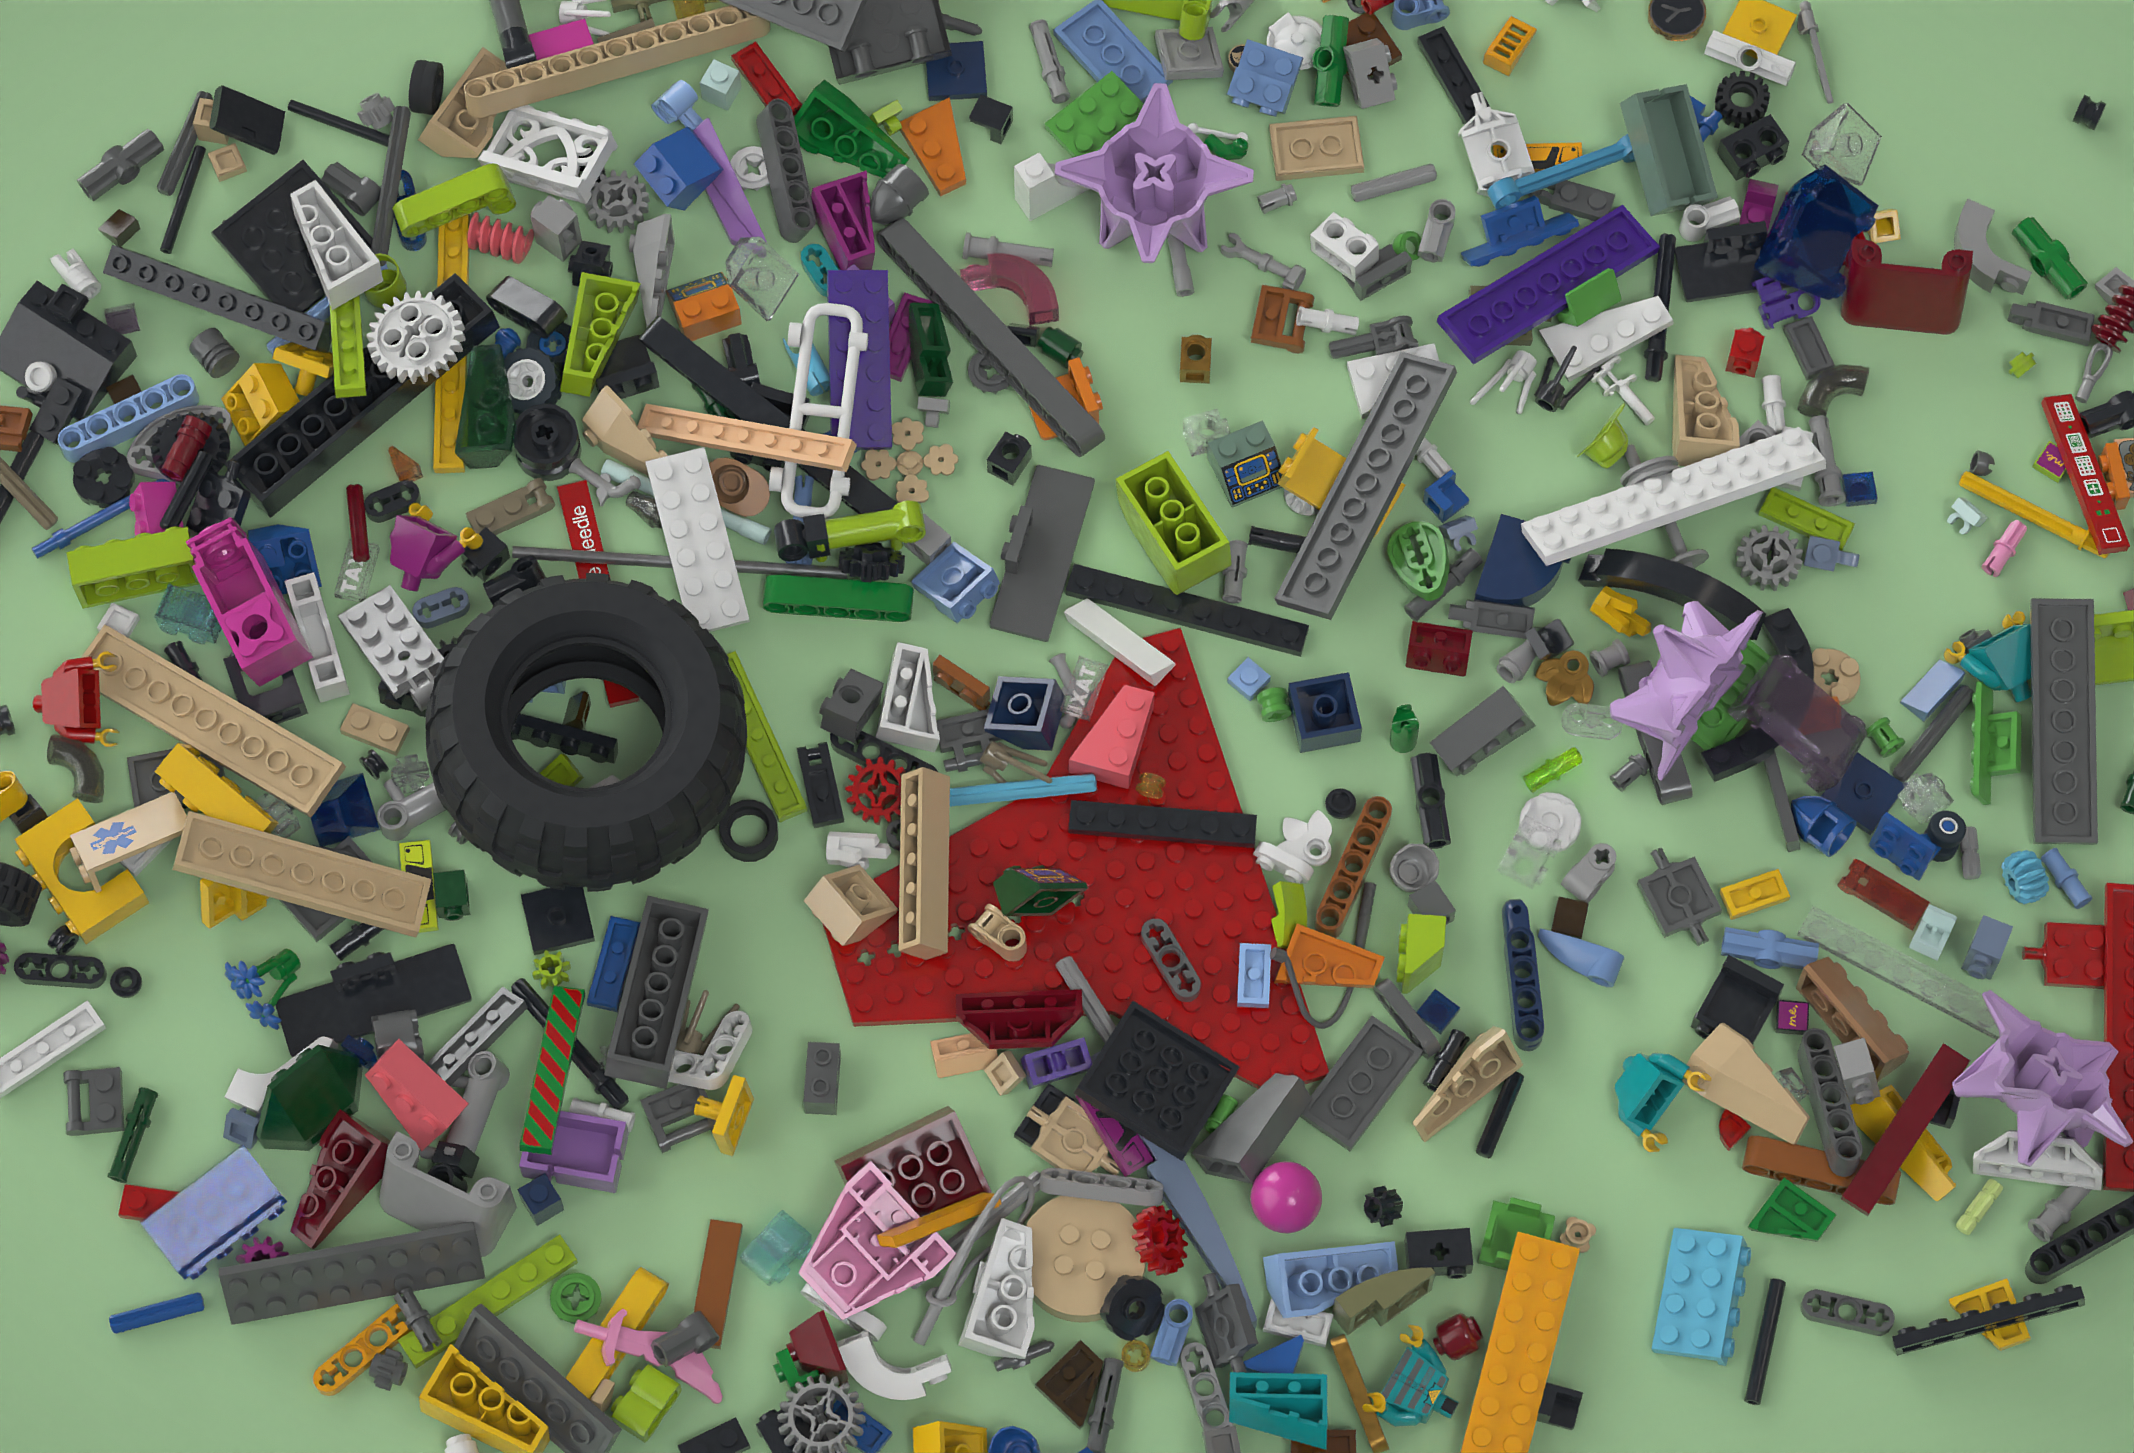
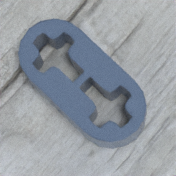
M452 587L418 600L413 606V616L422 628H433L466 615L470 608V601L465 590L459 587ZM457 597L458 601H460L459 607H454L451 601L452 598ZM428 608L429 611H432V617L426 618L422 615L423 609Z

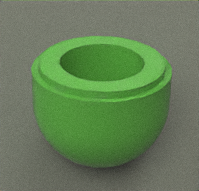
M1407 231L1395 237L1392 245L1397 255L1406 251L1412 261L1420 257L1417 254L1421 238L1416 232ZM1406 240L1414 244L1415 252L1413 254L1407 251Z

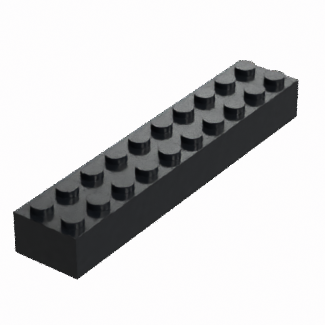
M456 273L432 292L435 300L439 296H443L446 303L451 302L455 311L458 310L465 327L463 334L466 340L460 342L463 352H454L458 361L452 362L448 360L447 365L449 369L500 328L493 310ZM417 317L410 318L408 321H413ZM436 330L432 334L439 333L441 330ZM400 340L394 341L391 345L397 344ZM366 346L363 349L366 396L336 398L334 374H332L231 458L243 463L237 480L242 487L252 492L250 498L269 518L273 517L447 371L442 368L438 369V378L432 373L428 374L427 382H424L422 377L418 376L415 384H412L407 376L405 381L400 383L397 375L390 379L386 371L380 372ZM424 353L418 354L415 358L421 357ZM228 460V461L225 463V466H226L227 469H228L230 460Z

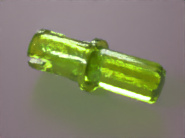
M1572 747L1552 760L1547 758L1545 764L1524 775L1523 780L1528 789L1534 793L1554 779L1559 781L1562 774L1582 763V756L1577 748Z

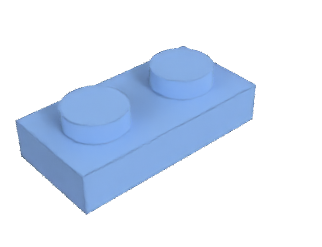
M1240 943L1237 1007L1269 1008L1270 944Z

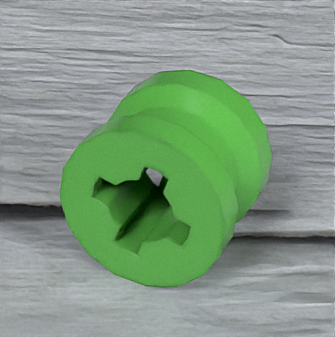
M1270 688L1257 695L1258 703L1263 708L1261 711L1263 721L1277 722L1288 718L1292 714L1290 706L1286 704L1288 695L1285 688Z

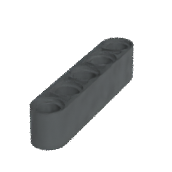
M773 99L759 113L756 123L779 231L786 241L797 243L815 226L816 218L791 106L783 99Z
M1649 660L1618 668L1619 680L1625 697L1639 690L1641 679L1649 676L1653 671ZM1635 729L1644 757L1650 765L1649 772L1660 804L1666 805L1692 798V787L1682 755H1679L1666 777L1660 781L1658 779V767L1662 759L1663 741Z
M1819 1028L1808 1029L1803 1034L1797 1053L1798 1062L1829 1167L1836 1175L1848 1177L1856 1172L1863 1152L1862 1144L1830 1037L1824 1030Z

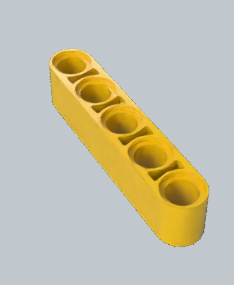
M640 1267L634 1273L600 1326L607 1328L608 1322L620 1310L625 1309L627 1315L623 1318L621 1326L642 1331L666 1294L669 1283ZM593 1337L565 1378L590 1401L602 1380H609L626 1355V1353L615 1350V1363L611 1366H606L601 1352L603 1340Z

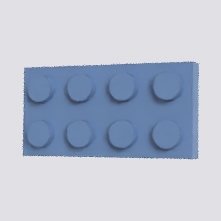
M1102 0L1092 1L1053 29V35L1096 82L1113 71L1143 104L1154 83L1167 84V86L1173 83V80H1165L1161 63Z

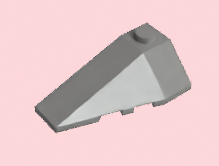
M663 214L639 223L636 235L631 234L629 252L634 253L638 282L641 283L640 293L647 327L657 315L662 318L675 245L670 214Z

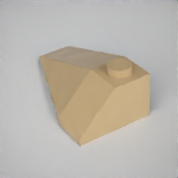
M482 47L433 115L418 141L442 157L477 158L492 137L494 118L497 114L483 118L469 115L466 108L464 86L469 80L506 70V63Z
M1675 355L1672 450L1673 456L1678 460V466H1688L1740 447L1739 424L1735 417H1731L1727 409L1728 402L1725 397H1721L1716 387L1717 380L1705 357Z
M606 385L582 419L584 428L582 434L592 447L597 445L605 454L649 476L645 462L668 455L663 450L658 452L655 450L656 444L650 437L651 434L646 428L640 430L637 428L635 421L631 417L633 412Z
M1720 1023L1692 1053L1687 1063L1690 1066V1071L1703 1072L1711 1077V1081L1700 1077L1698 1079V1086L1704 1089L1705 1092H1695L1793 1145L1796 1144L1810 1116L1787 1088H1783L1771 1073L1773 1072L1771 1067L1767 1063H1763L1753 1050L1755 1047L1752 1043L1725 1023ZM1684 1078L1682 1081L1688 1086L1687 1079Z
M1493 1026L1487 1032L1480 1034L1467 1047L1412 1122L1424 1142L1523 1066L1517 1051L1504 1029Z

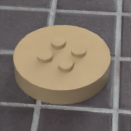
M1068 1196L1056 1197L1041 1206L1026 1224L1027 1227L1032 1228V1287H1034L1033 1300L1049 1314L1063 1320L1079 1323L1102 1320L1100 1309L1104 1304L1107 1293L1116 1284L1118 1278L1123 1275L1143 1277L1145 1275L1146 1262H1140L1141 1256L1134 1249L1138 1246V1243L1132 1239V1235L1137 1233L1132 1226L1133 1223L1137 1222L1133 1215L1120 1203Z

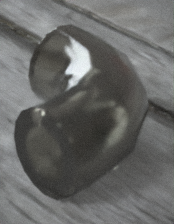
M1840 364L1822 370L1807 383L1799 399L1798 411L1808 417L1826 416L1829 405L1836 396L1852 394L1862 397L1870 368L1861 365Z
M57 734L51 735L47 748V761L50 765L65 767L72 773L74 778L72 797L88 803L103 802L105 774L97 754L79 740L69 739Z

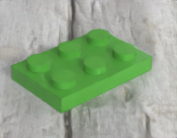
M1111 71L1045 122V129L1073 158L1100 150L1106 141L1110 140L1126 125L1136 121L1144 104Z

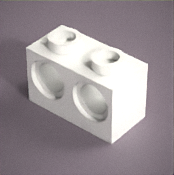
M1335 212L1310 234L1311 251L1354 283L1356 278L1367 273L1379 261V244L1376 239L1368 233L1364 234L1355 227L1351 220L1346 217L1342 218Z

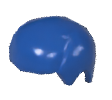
M1009 1426L1000 1429L991 1438L988 1453H1040V1448L1037 1440L1029 1431Z

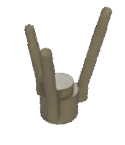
M992 740L980 758V762L985 764L983 771L991 775L998 783L1007 782L996 770L1003 771L1008 763L1048 784L1052 783L1050 777L1012 758V756L1044 767L1047 766L1045 760L1010 748L1001 742L996 743Z
M708 990L703 991L690 1025L686 1027L691 1003L688 1000L676 1047L677 1051L703 1056L722 1020L704 1041L701 1040L703 1035L695 1030L709 995ZM735 1004L727 1014L738 1011L740 1006Z

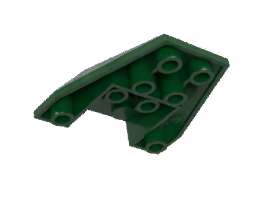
M318 1044L313 1049L308 1048L296 1058V1063L287 1070L281 1069L272 1077L271 1083L267 1086L256 1133L264 1149L310 1151L320 1142L323 1133L340 1109L350 1115H354L358 1111L363 1067L356 1054Z

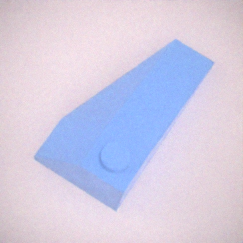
M1395 1241L1279 1253L1263 1257L1267 1290L1283 1318L1316 1315L1324 1311V1309L1333 1306L1335 1298L1348 1289L1376 1276L1398 1270Z

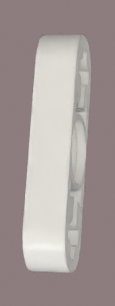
M808 1283L805 1284L800 1292L808 1301L859 1333L868 1330L871 1339L875 1342L879 1341L887 1329L882 1321L865 1310L841 1320Z

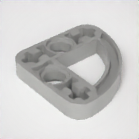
M198 405L176 409L155 419L138 434L127 453L130 468L137 475L175 482L165 477L156 466L153 468L152 465L154 462L150 447H152V437L157 434L158 427H162L166 423V419L172 420L176 418L177 414L186 415L189 411L194 414L203 412L208 417L213 416L216 421L223 419L224 423L222 424L228 436H230L233 427L230 413L221 407ZM146 456L147 460H142L140 464H137L136 459Z

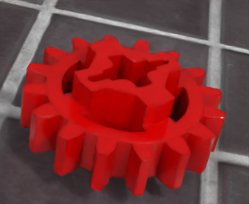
M883 757L878 758L877 764H873L868 758L866 759L867 767L862 768L858 764L855 766L859 772L857 776L848 775L853 785L846 786L845 790L853 796L846 800L849 805L856 804L852 810L855 815L863 812L862 820L867 823L873 817L876 825H880L881 818H885L890 824L892 822L891 815L894 813L901 817V775L905 774L906 770L903 767L895 770L896 762L892 759L885 765ZM873 773V776L867 782H862L866 776ZM887 773L892 774L897 779L899 785L890 784L887 781ZM881 781V785L886 792H881L877 800V796L872 790H877ZM860 797L869 798L872 809L864 806ZM892 799H897L892 806L885 809V806Z
M1163 1205L1143 1209L1142 1213L1136 1215L1138 1222L1132 1225L1137 1231L1136 1234L1132 1235V1239L1138 1243V1246L1134 1248L1135 1252H1139L1141 1263H1148L1147 1268L1149 1272L1155 1270L1156 1276L1178 1272V1268L1184 1266L1182 1259L1188 1256L1183 1250L1185 1246H1188V1242L1182 1239L1185 1230L1181 1229L1179 1218H1172V1210L1165 1211Z

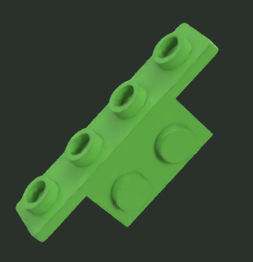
M1977 681L1976 692L1972 695V702L1975 708V720L1971 726L1974 736V749L1971 751L1974 775L1970 780V789L1972 795L1983 805L1991 804V776L2015 774L2021 771L2022 715L2018 711L1993 714V690L1983 684V682Z

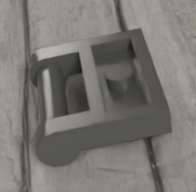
M120 1067L86 1071L68 1070L63 1073L68 1095L69 1122L66 1123L67 1135L80 1136L125 1131L122 1070ZM89 1083L90 1121L82 1122L80 1084Z
M678 1084L640 1100L662 1153L671 1150V1146L709 1130L712 1132L716 1120L709 1118L666 1135L663 1130L665 1126L694 1115L695 1104H700V1102H697L698 1097L701 1095L708 1098L705 1089Z

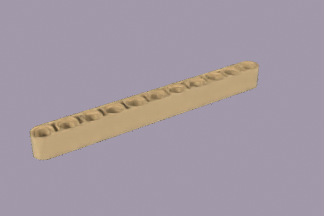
M729 5L469 80L464 86L467 112L472 117H487L761 38L770 32V22Z

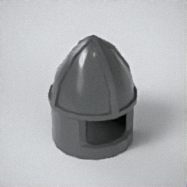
M897 164L883 179L877 181V186L872 192L870 202L872 222L885 225L893 223L900 218L911 216L913 208L920 201H924L928 197V188L913 170L903 164Z

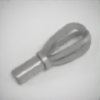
M2097 343L2093 346L2085 365L2082 384L2075 397L2077 401L2081 403L2087 402L2096 381L2106 370L2113 355V350L2108 345ZM2099 350H2103L2106 355L2105 360L2099 370L2094 375H2091L2095 354Z

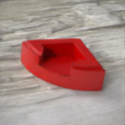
M1725 1109L1719 1122V1136L1725 1148L1730 1151L1750 1131L1751 1126L1740 1116Z

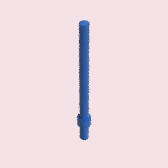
M158 479V480H156V481H154V482H171V481L166 480V479ZM130 495L66 530L61 528L52 533L51 538L31 548L34 555L38 559L58 547L61 550L70 545L71 540L130 509Z

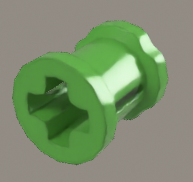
M1888 717L1876 721L1865 731L1867 737H1872L1881 749L1880 754L1883 758L1891 756L1905 744V740L1899 738L1890 727Z

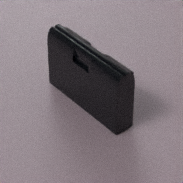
M221 85L215 90L210 129L275 155L280 147L286 111Z

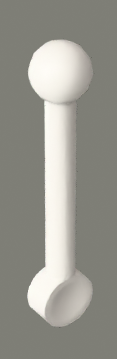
M1196 123L1188 125L1194 134L1210 135L1213 133L1221 138L1231 140L1243 138L1248 141V135L1244 132L1236 135L1198 127Z

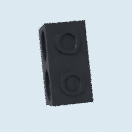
M1770 114L1721 139L1717 154L1737 181L1743 177L1750 178L1756 175L1762 167L1768 164L1775 165L1781 162L1786 157L1790 141ZM1763 141H1769V142H1771L1773 145L1767 146V145H1764L1762 142H1763ZM1738 154H1744V155H1746L1748 158L1742 159V158H1739L1737 155H1738Z

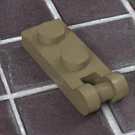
M537 478L530 481L525 487L467 512L466 517L476 533L479 534L487 527L492 533L498 535L552 510L555 507V502L550 495H547L545 491L547 487L543 479ZM535 497L536 503L529 506L527 500Z

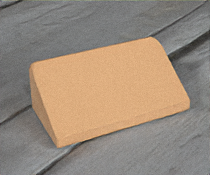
M971 1033L930 1041L938 1078L984 1070L998 1057L997 1049H988Z

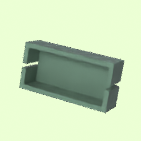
M1687 84L1663 88L1660 91L1656 89L1636 93L1620 103L1651 216L1671 213L1676 210L1682 211L1693 204L1703 206L1718 198Z

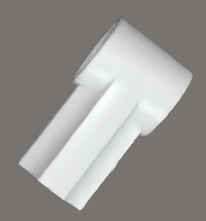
M1730 196L1703 206L1698 204L1690 205L1683 213L1679 226L1680 235L1687 241L1695 242L1703 238L1707 229L1726 227L1737 223L1741 218L1739 207L1735 199H1732ZM1689 221H1696L1700 225H1693Z

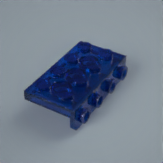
M242 1144L139 1223L179 1276L184 1280L188 1277L194 1280L208 1269L205 1265L216 1257L219 1261L233 1250L231 1245L238 1239L242 1238L245 1241L259 1231L257 1227L259 1223L266 1218L272 1221L285 1211L283 1205L287 1203V1200L281 1195L247 1148Z

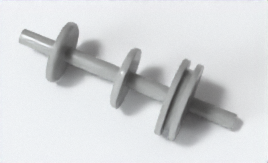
M1628 445L1627 451L1624 454L1630 470L1621 476L1620 482L1624 487L1643 482L1648 478L1671 473L1674 469L1680 468L1678 460L1674 456H1663L1641 463L1635 446ZM1676 521L1663 525L1676 554L1675 557L1670 559L1671 561L1695 569L1709 558L1708 552L1704 549L1687 551Z

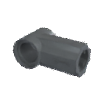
M338 162L330 164L321 179L331 191L343 198L345 203L360 216H365L379 200L381 188L368 177L360 178Z
M696 1311L686 1317L677 1328L653 1340L651 1347L658 1363L667 1367L693 1352L700 1354L706 1351L719 1340V1335L703 1312Z

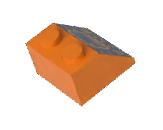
M722 272L666 290V295L680 331L691 341L742 324L740 308L731 285Z

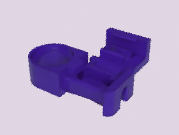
M1780 272L1751 283L1753 287L1756 286L1761 302H1765L1758 307V310L1767 330L1774 329V323L1794 317V320L1815 313L1821 304L1819 294L1814 289L1804 288L1785 295L1787 291L1782 290L1779 282L1782 280ZM1775 278H1776V280H1777V281H1775V282H1773V283H1770V284H1767V285H1765V286L1763 285V284L1769 283V282H1771V281H1774L1773 279H1775ZM1801 294H1808L1813 299V306L1810 310L1800 308L1798 299Z

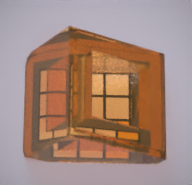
M394 446L389 447V456L399 482L404 480L413 482L423 477L420 465Z

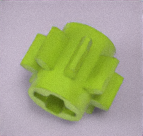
M545 950V956L540 960H533L534 965L539 970L533 971L532 975L534 980L542 978L540 984L543 990L547 986H559L563 981H570L568 974L564 971L570 970L571 965L569 961L561 962L563 956L560 951L553 955ZM554 967L555 973L549 974L548 968Z

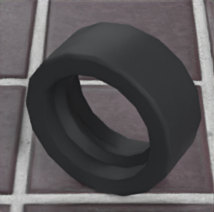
M741 800L729 806L725 816L719 822L720 840L725 851L734 859L743 862H756L767 857L777 844V819L773 811L764 803L756 800ZM745 815L760 817L767 826L765 839L755 846L744 847L738 845L731 836V827L736 819Z

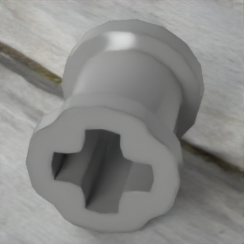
M1619 639L1614 640L1611 646L1599 652L1594 650L1590 653L1592 664L1601 677L1607 675L1608 670L1620 664L1627 665L1630 663L1628 652Z

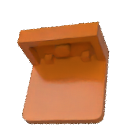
M1080 357L1069 360L1068 374L1056 377V379L1099 424V410H1102L1103 406L1098 392H1092L1090 384H1093V379L1089 367H1083ZM1029 406L1040 438L1042 440H1050L1058 437Z

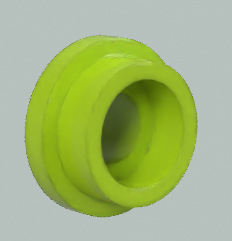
M2021 352L2009 362L2012 368L2008 372L2010 374L2014 373L2017 378L2022 376L2036 364L2032 358L2034 354L2031 352L2026 356L2024 352Z

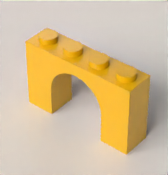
M77 798L15 838L14 840L19 847L15 854L24 867L31 865L36 873L32 877L41 884L42 891L46 888L52 895L48 901L56 913L59 915L64 912L69 920L65 923L69 931L80 936L85 944H88L149 904V901L128 869L100 886L102 891L98 893L95 890L86 892L73 891L59 882L60 865L70 852L69 849L74 847L70 835L95 825V822Z

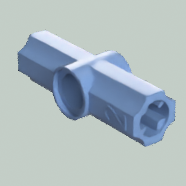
M1728 927L1725 928L1721 947L1722 956L1730 955L1734 958L1754 961L1755 965L1766 969H1778L1784 966L1803 970V967L1807 964L1817 961L1819 943L1786 938V935L1779 931L1761 930L1756 933Z

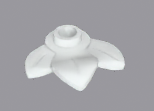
M1319 810L1311 816L1308 824L1286 817L1283 820V835L1286 841L1280 843L1277 847L1311 866L1324 865L1331 857V845L1328 842L1332 834L1331 824L1328 818ZM1317 848L1322 853L1319 856H1314L1310 851Z

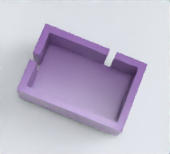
M561 1111L552 1155L522 1151L519 1165L522 1176L524 1178L536 1179L545 1173L550 1182L552 1176H554L559 1184L616 1193L622 1168L620 1160L624 1159L629 1136L627 1123Z

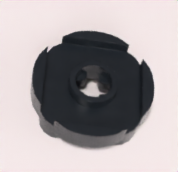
M113 447L89 452L73 466L74 487L80 499L88 505H99L100 508H106L129 496L131 493L130 489L135 482V474L130 468L126 456L119 453ZM102 473L111 474L108 477L109 482L103 484L102 481L96 482V479Z
M1123 1275L1118 1278L1116 1284L1107 1293L1104 1304L1100 1309V1316L1105 1321L1107 1328L1121 1339L1134 1341L1137 1340L1135 1338L1141 1335L1148 1336L1156 1330L1164 1316L1165 1305L1162 1303L1160 1295L1162 1291L1158 1285L1143 1276ZM1136 1302V1305L1139 1307L1137 1312L1132 1311L1129 1314V1307L1132 1303Z

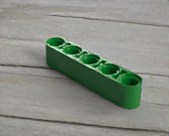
M769 575L765 579L763 609L779 614L906 622L911 620L914 589L910 585L902 583L875 581L868 583L861 580Z

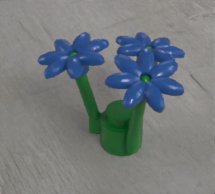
M286 948L276 956L269 958L266 962L258 966L253 965L249 970L243 961H240L238 964L239 970L236 966L231 967L226 962L225 976L232 981L231 989L236 990L240 999H250L252 993L257 997H262V992L258 986L264 985L265 981L260 977L268 972L275 980H284L268 1003H264L263 1006L256 1000L253 1002V1005L246 1003V1008L250 1011L249 1015L251 1018L260 1019V1024L263 1027L269 1025L271 1028L278 1030V1024L282 1020L272 1015L275 1011L274 1006L289 985L297 980L295 972L301 967L297 955Z

